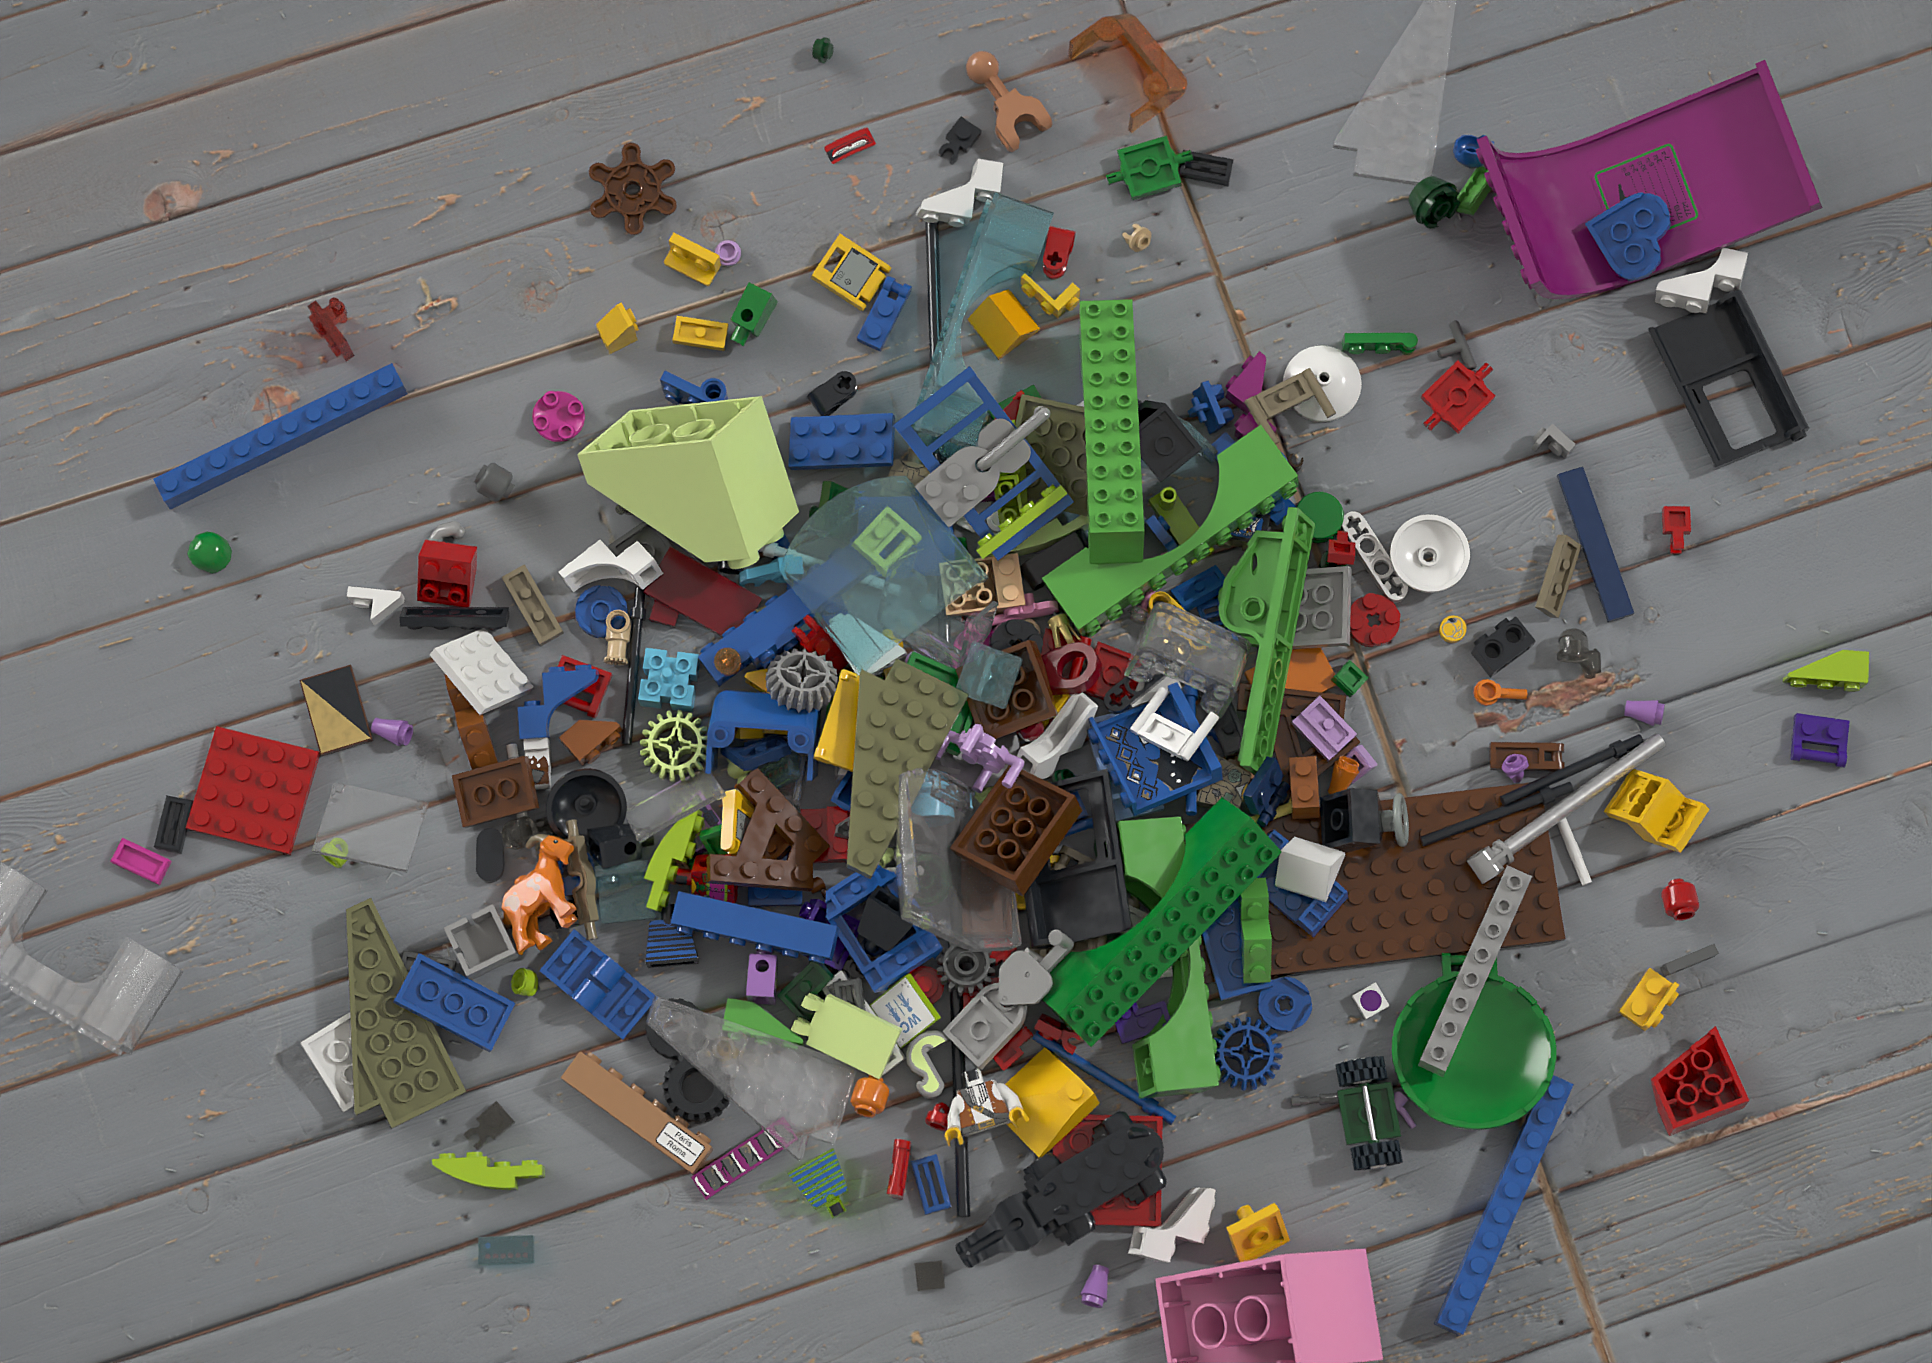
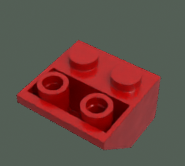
M425 540L418 555L417 601L470 607L477 570V547Z

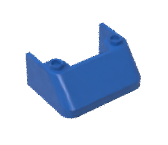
M722 691L714 700L709 722L705 774H711L717 770L718 748L730 745L735 737V727L788 731V745L797 753L808 754L807 780H814L818 776L819 761L815 760L813 756L820 739L821 709L818 711L812 708L810 713L805 709H801L798 713L795 708L787 710L785 704L778 706L777 700H772L768 692Z

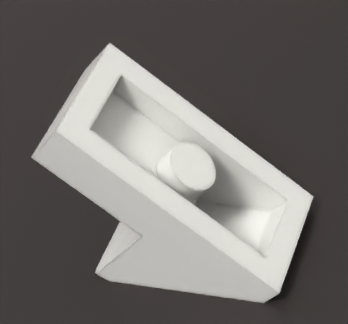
M348 586L347 598L354 606L369 608V605H372L370 620L373 625L378 624L404 603L405 598L402 592Z

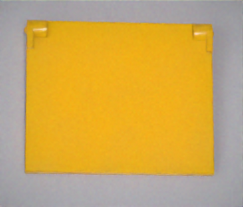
M843 669L841 670L836 691L813 758L817 761L853 772L859 675Z

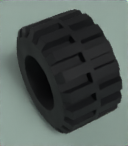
M689 1052V1055L678 1057L675 1063L672 1062L669 1065L670 1069L668 1072H665V1081L663 1083L664 1097L672 1111L685 1121L702 1123V1121L707 1120L709 1122L715 1116L719 1117L724 1108H727L730 1104L729 1100L732 1098L733 1093L732 1080L725 1065L717 1057L707 1055L706 1052ZM695 1072L708 1074L714 1083L712 1095L701 1103L688 1101L682 1093L684 1080Z

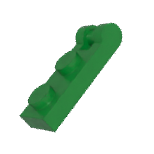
M1344 333L1342 351H1349L1350 354H1361L1365 351L1387 354L1391 351H1400L1404 355H1411L1418 343V338L1413 333Z

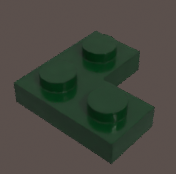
M810 962L777 996L797 1017H801L811 1023L816 1011L808 1010L801 1006L805 996H808V993L817 996L835 976L823 964Z

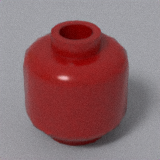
M1683 879L1669 881L1668 886L1661 892L1666 914L1674 917L1677 921L1688 920L1694 917L1695 912L1700 907L1695 886L1690 882H1685Z

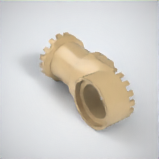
M614 610L606 618L608 649L604 663L610 665L614 663L616 666L617 663L619 666L627 665L628 659L625 657L626 644L630 640V618L626 612ZM622 616L625 618L626 624L622 629L617 630L611 626V620L614 617Z

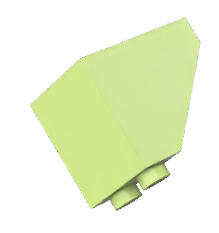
M762 396L630 410L577 454L587 484L704 562L727 561L731 569H740L754 564L760 558L758 550L764 545L781 539L784 536L783 527L799 513Z

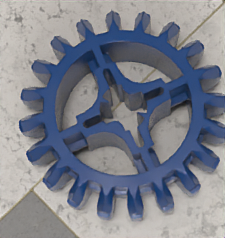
M1246 1017L1245 1025L1241 1024L1240 1018H1235L1234 1028L1230 1022H1226L1225 1028L1228 1032L1226 1033L1219 1028L1216 1033L1222 1039L1214 1038L1218 1046L1215 1061L1216 1064L1220 1065V1073L1222 1071L1225 1073L1221 1082L1225 1083L1228 1078L1233 1079L1230 1084V1088L1233 1089L1237 1082H1241V1091L1246 1090L1247 1083H1250L1252 1090H1256L1257 1080L1262 1086H1265L1267 1084L1265 1075L1270 1079L1275 1077L1270 1068L1279 1070L1281 1067L1274 1060H1281L1283 1058L1282 1054L1274 1053V1050L1280 1049L1282 1044H1272V1041L1278 1035L1276 1033L1270 1036L1266 1034L1271 1028L1269 1025H1266L1263 1030L1259 1029L1261 1025V1020L1257 1019L1254 1026H1250V1017ZM1243 1033L1240 1046L1224 1048L1226 1041L1230 1037ZM1251 1034L1256 1035L1263 1041L1267 1051L1254 1047ZM1247 1041L1248 1053H1252L1254 1056H1250L1245 1064L1243 1055H1240L1238 1051L1242 1052ZM1224 1056L1238 1061L1240 1074L1234 1072L1227 1065ZM1261 1059L1267 1060L1263 1070L1254 1075H1249L1251 1062L1260 1061Z

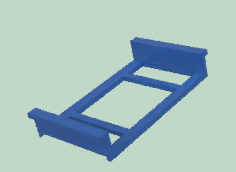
M970 366L893 425L930 473L941 465L932 453L988 409L996 419H1005L1017 429ZM968 382L984 403L930 445L926 446L911 425ZM1027 441L1026 443L1031 450L1028 461L1035 471L980 514L973 507L964 515L980 538L988 533L992 536L994 535L984 520L1041 477L1048 487L1051 484H1054L1055 487L1059 485V482ZM1068 494L994 550L992 552L994 557L1000 560L1074 503V501Z

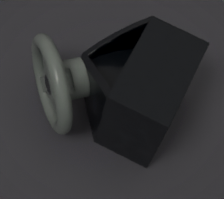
M1349 788L1320 797L1323 846L1342 852H1352L1380 844L1383 833L1395 831L1399 846L1404 847L1407 845L1409 836L1408 812L1405 798L1401 793H1397L1394 796L1393 810H1382L1377 790Z

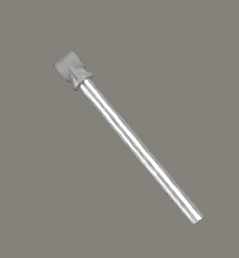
M1655 733L1504 842L1498 839L1493 842L1491 848L1487 846L1471 856L1467 862L1480 882L1485 883L1504 870V864L1509 865L1514 861L1513 855L1665 747L1663 738Z

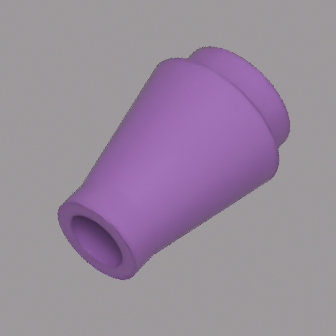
M1627 700L1624 716L1632 717L1652 726L1655 724L1661 725L1665 704L1659 703V700Z
M375 718L371 726V732L397 746L409 744L413 735V726L404 720Z
M1093 1265L1092 1272L1080 1294L1083 1304L1094 1308H1102L1104 1302H1107L1109 1273L1107 1267Z

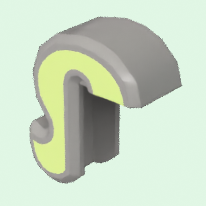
M935 1030L927 1031L916 1037L909 1044L906 1052L907 1066L913 1074L923 1078V1081L917 1082V1090L926 1099H936L944 1090V1083L930 1060L928 1053L950 1042V1039L943 1032Z

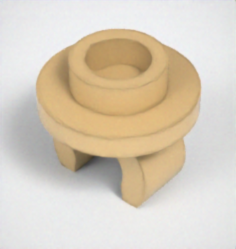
M1134 223L1132 225L1134 228L1132 235H1128L1125 232L1122 235L1130 249L1139 252L1150 244L1151 232L1146 227H1140V225Z

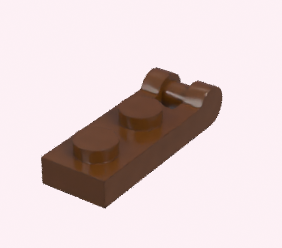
M1490 742V770H1502V764L1505 759L1512 754L1524 755L1528 760L1529 766L1524 771L1555 772L1565 767V762H1562L1564 744ZM1544 753H1551V761H1545Z

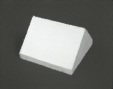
M1294 837L1281 849L1282 853L1279 856L1275 886L1326 902L1345 857V852Z

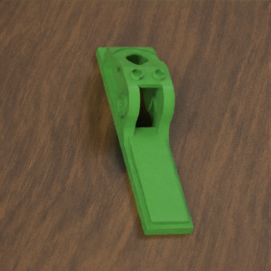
M1288 507L1287 515L1284 516L1282 521L1284 532L1255 531L1247 543L1248 548L1237 565H1233L1225 577L1223 588H1220L1218 594L1220 603L1219 616L1222 623L1234 634H1237L1245 643L1259 648L1238 757L1240 765L1254 776L1265 758L1273 756L1315 523L1296 507ZM1256 554L1257 566L1253 571V559Z

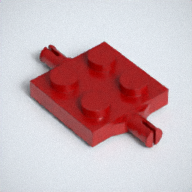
M1457 360L1422 394L1421 399L1433 411V414L1423 422L1424 426H1428L1427 429L1431 431L1442 421L1459 434L1494 400L1495 395L1486 387L1483 381L1493 371V368L1491 366L1488 368L1489 364L1485 362L1475 373Z

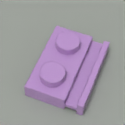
M1321 696L1316 698L1291 722L1327 761L1331 760L1357 735Z

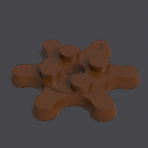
M627 143L623 146L622 162L617 167L610 168L603 163H594L589 168L590 178L601 183L605 189L603 196L591 204V214L595 218H604L613 212L622 214L625 218V230L630 235H638L643 231V217L648 211L657 210L664 215H670L677 208L675 199L661 191L662 182L671 177L675 172L674 163L671 160L663 159L655 165H645L641 161L640 147L635 143ZM635 184L640 187L637 196L626 194V189L629 185Z

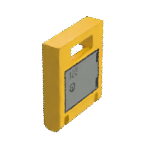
M839 234L813 272L811 279L857 309L864 311L866 304L860 301L859 298L869 303L886 278L885 274L878 269L889 273L892 268L850 239ZM837 251L843 257L831 273L824 267L834 252Z
M736 789L724 791L721 848L726 852L729 851L728 854L730 856H736L755 809L747 798Z

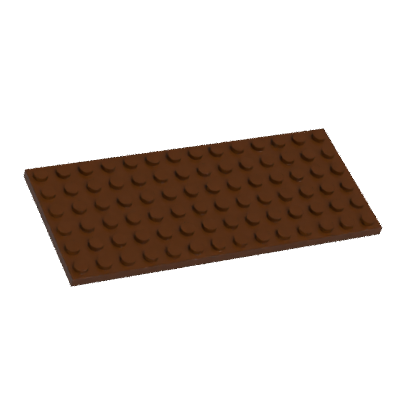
M1528 783L1406 797L1409 823L1407 845L1404 847L1399 846L1395 831L1383 833L1380 844L1352 852H1345V857L1335 881L1348 892V898L1314 938L1269 902L1268 919L1272 937L1271 976L1441 956L1442 953L1458 954L1469 952L1507 864L1503 865L1504 870L1485 883H1481L1467 860L1487 846L1491 848L1496 840L1499 839L1504 842L1545 813V806L1543 803L1423 847L1420 836L1502 807L1500 796ZM1537 791V792L1532 793V794H1530V795H1528V796H1526V797L1532 796V795L1537 794V793H1539V792ZM1393 799L1380 801L1382 810H1393ZM1292 813L1271 822L1269 821L1266 827H1260L1266 834L1270 830H1276L1289 842L1294 837L1322 845L1321 814L1320 818L1292 819ZM1196 823L1184 824L1185 827H1186V833H1187ZM1547 830L1513 855L1514 861L1508 865L1532 876L1501 948L1565 940L1549 831ZM1201 935V946L1199 948L1200 955L1205 961L1204 983L1213 984L1215 981Z

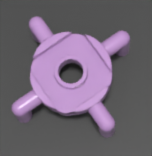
M975 724L967 733H965V730L961 734L950 730L935 758L940 760L947 746L952 742L958 745L963 753L961 757L970 764L977 762L983 765V769L972 787L977 793L983 791L992 773L998 774L1006 764L1011 767L1003 779L1002 785L1006 788H1011L1024 766L1022 758L1009 754L1003 745L1001 749L994 744L996 739L984 733L980 724Z

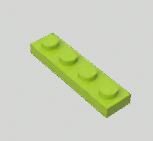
M1051 484L1040 493L1043 497L1036 503L1032 500L1019 509L1022 514L1014 520L1011 516L1004 520L998 526L1001 529L993 536L988 533L977 542L979 545L976 548L978 554L984 559L1068 493L1060 484L1057 487Z

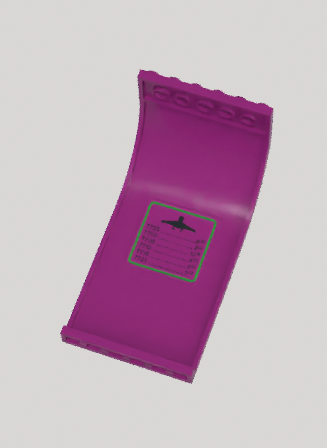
M1766 60L1756 63L1757 68L1565 145L1534 152L1509 153L1497 149L1487 136L1477 139L1480 147L1476 149L1477 156L1485 169H1488V172L1484 173L1489 187L1497 194V196L1493 197L1498 211L1502 213V216L1506 218V220L1502 221L1507 236H1510L1511 240L1515 242L1514 245H1511L1516 260H1519L1521 266L1523 265L1524 267L1520 270L1524 283L1528 284L1529 289H1534L1541 297L1547 299H1571L1605 292L1640 281H1627L1618 276L1611 268L1585 225L1586 222L1639 192L1659 196L1667 204L1670 212V229L1658 240L1661 250V263L1648 277L1823 208Z

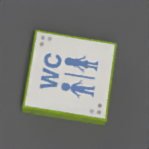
M911 974L904 976L869 1005L877 1017L902 1028L896 1043L900 1049L906 1047L941 1018Z

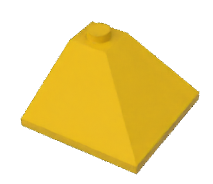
M1045 1047L1005 1083L1007 1087L1018 1095L1022 1108L1029 1118L1028 1122L1023 1117L1019 1118L1016 1122L1017 1128L1012 1122L1006 1125L1039 1159L1100 1104L1095 1093Z

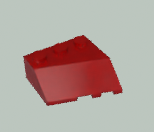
M1716 1026L1651 1079L1657 1109L1669 1136L1743 1109L1750 1101Z

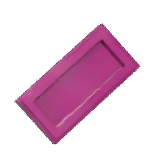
M124 838L121 839L110 860L111 863L157 885L161 884L172 863L171 860Z

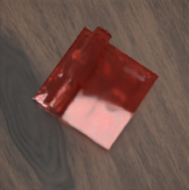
M335 297L329 300V305L324 309L321 308L316 300L307 307L311 312L308 318L312 322V326L321 338L324 336L333 354L336 357L341 355L346 362L354 357L347 340L335 326L338 323L343 324L347 322V309L345 305Z

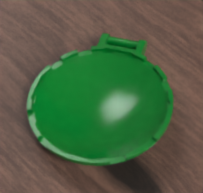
M1442 953V976L1414 993L1397 1018L1392 1037V1061L1395 1073L1410 1100L1424 1113L1439 1122L1467 1130H1486L1507 1125L1518 1120L1535 1107L1549 1087L1556 1064V1041L1549 1018L1547 1015L1545 1016L1537 1004V1000L1521 986L1518 987L1506 981L1504 977L1498 976L1496 957L1444 1076H1439L1419 1067L1418 1064L1460 972L1451 971V966H1462L1467 956Z

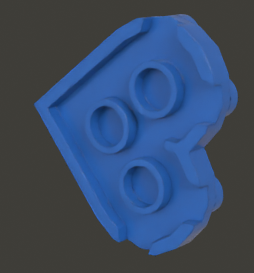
M1639 192L1586 222L1585 225L1611 268L1618 276L1625 280L1634 281L1648 277L1661 263V250L1658 240L1670 229L1671 222L1667 204L1659 196Z

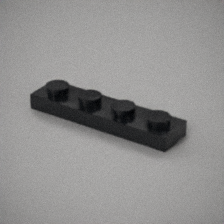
M403 607L400 614V627H408L413 630L423 627H434L438 630L448 629L449 627H460L464 630L487 627L490 630H498L507 627L509 607Z

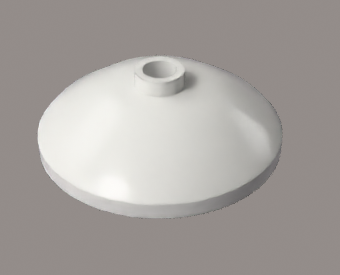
M1329 346L1310 347L1295 355L1285 370L1283 381L1311 368L1336 414L1327 418L1315 396L1292 409L1300 416L1315 422H1330L1348 414L1357 403L1361 392V376L1354 361L1343 351ZM1325 375L1329 380L1322 382L1319 377Z
M1420 515L1408 520L1397 530L1390 547V559L1396 575L1403 583L1417 591L1435 593L1449 589L1463 577L1470 560V548L1463 531L1451 520L1438 515ZM1426 554L1430 555L1432 561L1426 562L1423 556Z

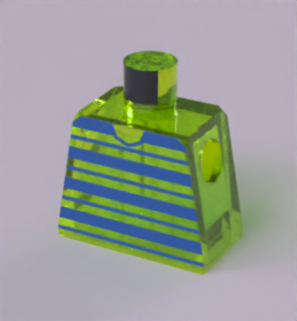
M834 1148L787 1173L814 1210L826 1206L832 1219L847 1211L840 1197L849 1191Z

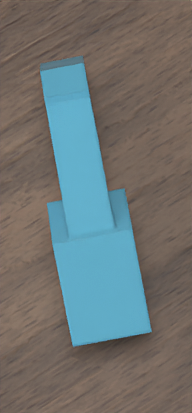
M778 557L770 564L745 569L739 574V585L745 587L747 583H754L755 587H759L766 580L770 579L776 583H791L798 579L802 581L804 578L803 557Z

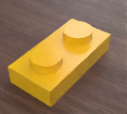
M677 316L672 341L673 344L725 351L729 324Z

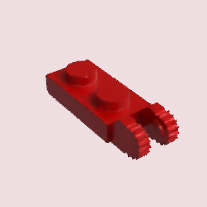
M806 615L803 620L811 629L806 636L798 627H795L792 633L800 641L801 647L806 649L808 653L816 650L817 656L825 655L826 661H832L833 668L837 669L838 675L849 662L827 632L811 616Z

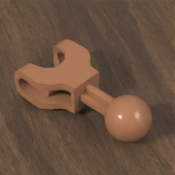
M979 51L970 56L966 64L967 74L973 82L985 84L996 99L993 107L997 114L995 132L998 139L1009 152H1014L1019 148L1020 139L1014 128L1019 122H1031L1042 132L1052 127L1051 117L1039 99L1023 96L1016 88L1010 92L1007 90L997 76L999 64L993 54L987 51Z

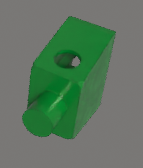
M750 282L747 284L731 317V322L736 328L730 340L744 346L750 334L756 337L760 335L778 303L771 293ZM749 316H753L751 321L746 322Z

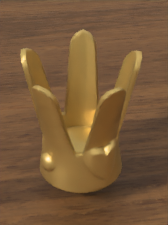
M1054 612V617L1050 618L1047 623L1053 633L1055 648L1061 647L1059 632H1061L1067 644L1074 643L1069 629L1081 641L1080 637L1070 626L1067 615H1057Z

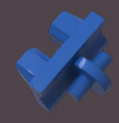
M1208 380L1202 382L1201 386L1192 392L1194 396L1191 399L1193 407L1188 410V415L1191 418L1198 417L1200 424L1205 423L1210 435L1216 433L1222 426L1230 423L1234 419L1231 408L1219 407L1217 401H1221L1224 398V390L1221 384L1210 385Z

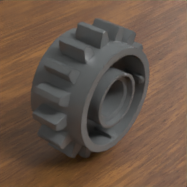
M960 937L959 942L955 943L951 940L949 941V948L942 949L941 954L944 957L937 958V964L941 966L937 968V975H943L940 983L942 985L947 983L949 985V992L956 990L958 991V996L968 993L971 997L974 991L978 990L980 992L984 984H991V979L988 976H995V969L991 967L996 964V960L989 958L992 955V950H985L983 941L978 944L974 942V937H971L970 940H964L963 937ZM963 962H969L973 965V969L963 971L959 968V965Z

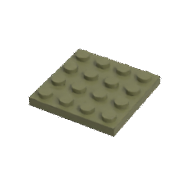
M1022 394L1016 419V428L1034 415V410L1037 407L1043 406L1050 410V417L1025 437V439L1074 501L1063 511L1087 516L1084 407ZM1027 461L1025 463L1026 477L1035 471L1031 463ZM1041 477L1027 487L1028 502L1032 500L1036 503L1043 497L1040 493L1048 486Z

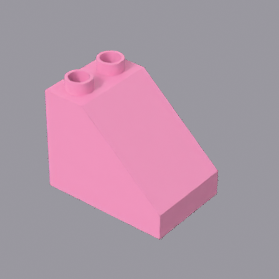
M1366 1248L1282 1254L1155 1278L1167 1363H1366L1383 1360Z

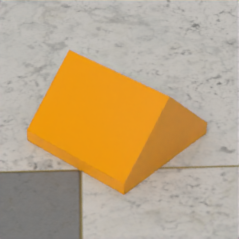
M1009 289L989 295L967 319L998 360L1040 331L1038 325Z

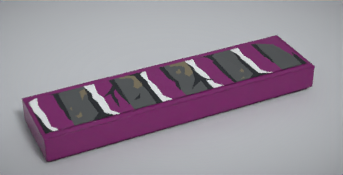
M781 1117L691 1178L707 1201L798 1139L784 1117Z

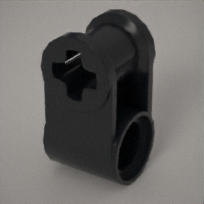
M841 371L824 384L812 390L807 398L821 416H830L856 395L857 384L855 376L851 372ZM843 381H844V383H846V384L849 383L850 388H849V389H846L845 387H842V388H841L840 383L843 382Z

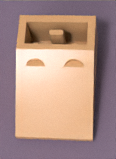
M1018 553L1006 554L1000 560L991 556L984 559L976 558L939 563L946 616L1003 614L1004 610L1008 608L1025 606Z

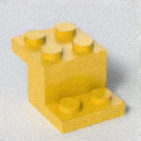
M1633 769L1629 772L1604 812L1610 818L1627 823L1644 841L1681 853L1710 809L1702 802L1686 798L1668 779Z

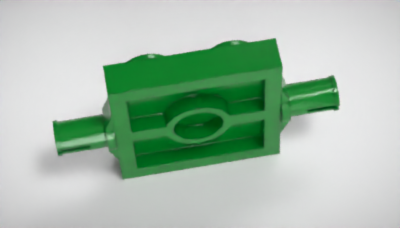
M1167 135L1119 149L1117 153L1121 163L1120 171L1106 174L1108 185L1124 181L1129 189L1132 200L1180 187L1182 183L1178 173V164L1193 161L1191 150L1175 154L1170 147Z

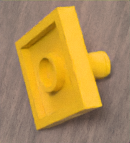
M1275 1202L1255 1213L1250 1205L1240 1207L1237 1210L1240 1221L1226 1227L1239 1262L1255 1260L1290 1241L1281 1212Z

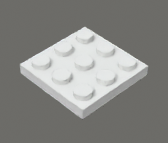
M485 628L436 647L430 653L433 660L479 715L527 695L534 688L526 675L519 670L509 655L503 651Z

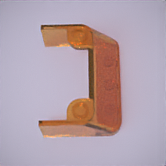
M1132 14L1106 16L1070 40L1068 56L1071 60L1099 40L1113 42L1119 39L1148 74L1143 83V93L1149 101L1130 114L1128 130L1132 133L1182 97L1187 89V79L1137 17Z

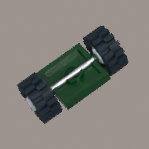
M1384 1056L1359 1058L1336 1064L1339 1087L1358 1086L1356 1088L1337 1090L1346 1146L1365 1142L1369 1143L1350 1148L1354 1171L1377 1169L1403 1163L1399 1140L1379 1141L1401 1137L1392 1083L1369 1085L1372 1082L1388 1079Z

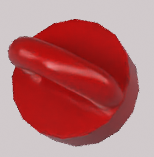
M943 1102L937 1103L933 1111H928L925 1119L926 1124L934 1129L947 1131L948 1114L950 1111L948 1105Z

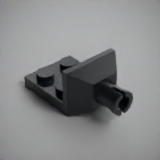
M1138 399L1140 456L1161 483L1199 453L1202 447L1166 403L1148 400L1141 402Z

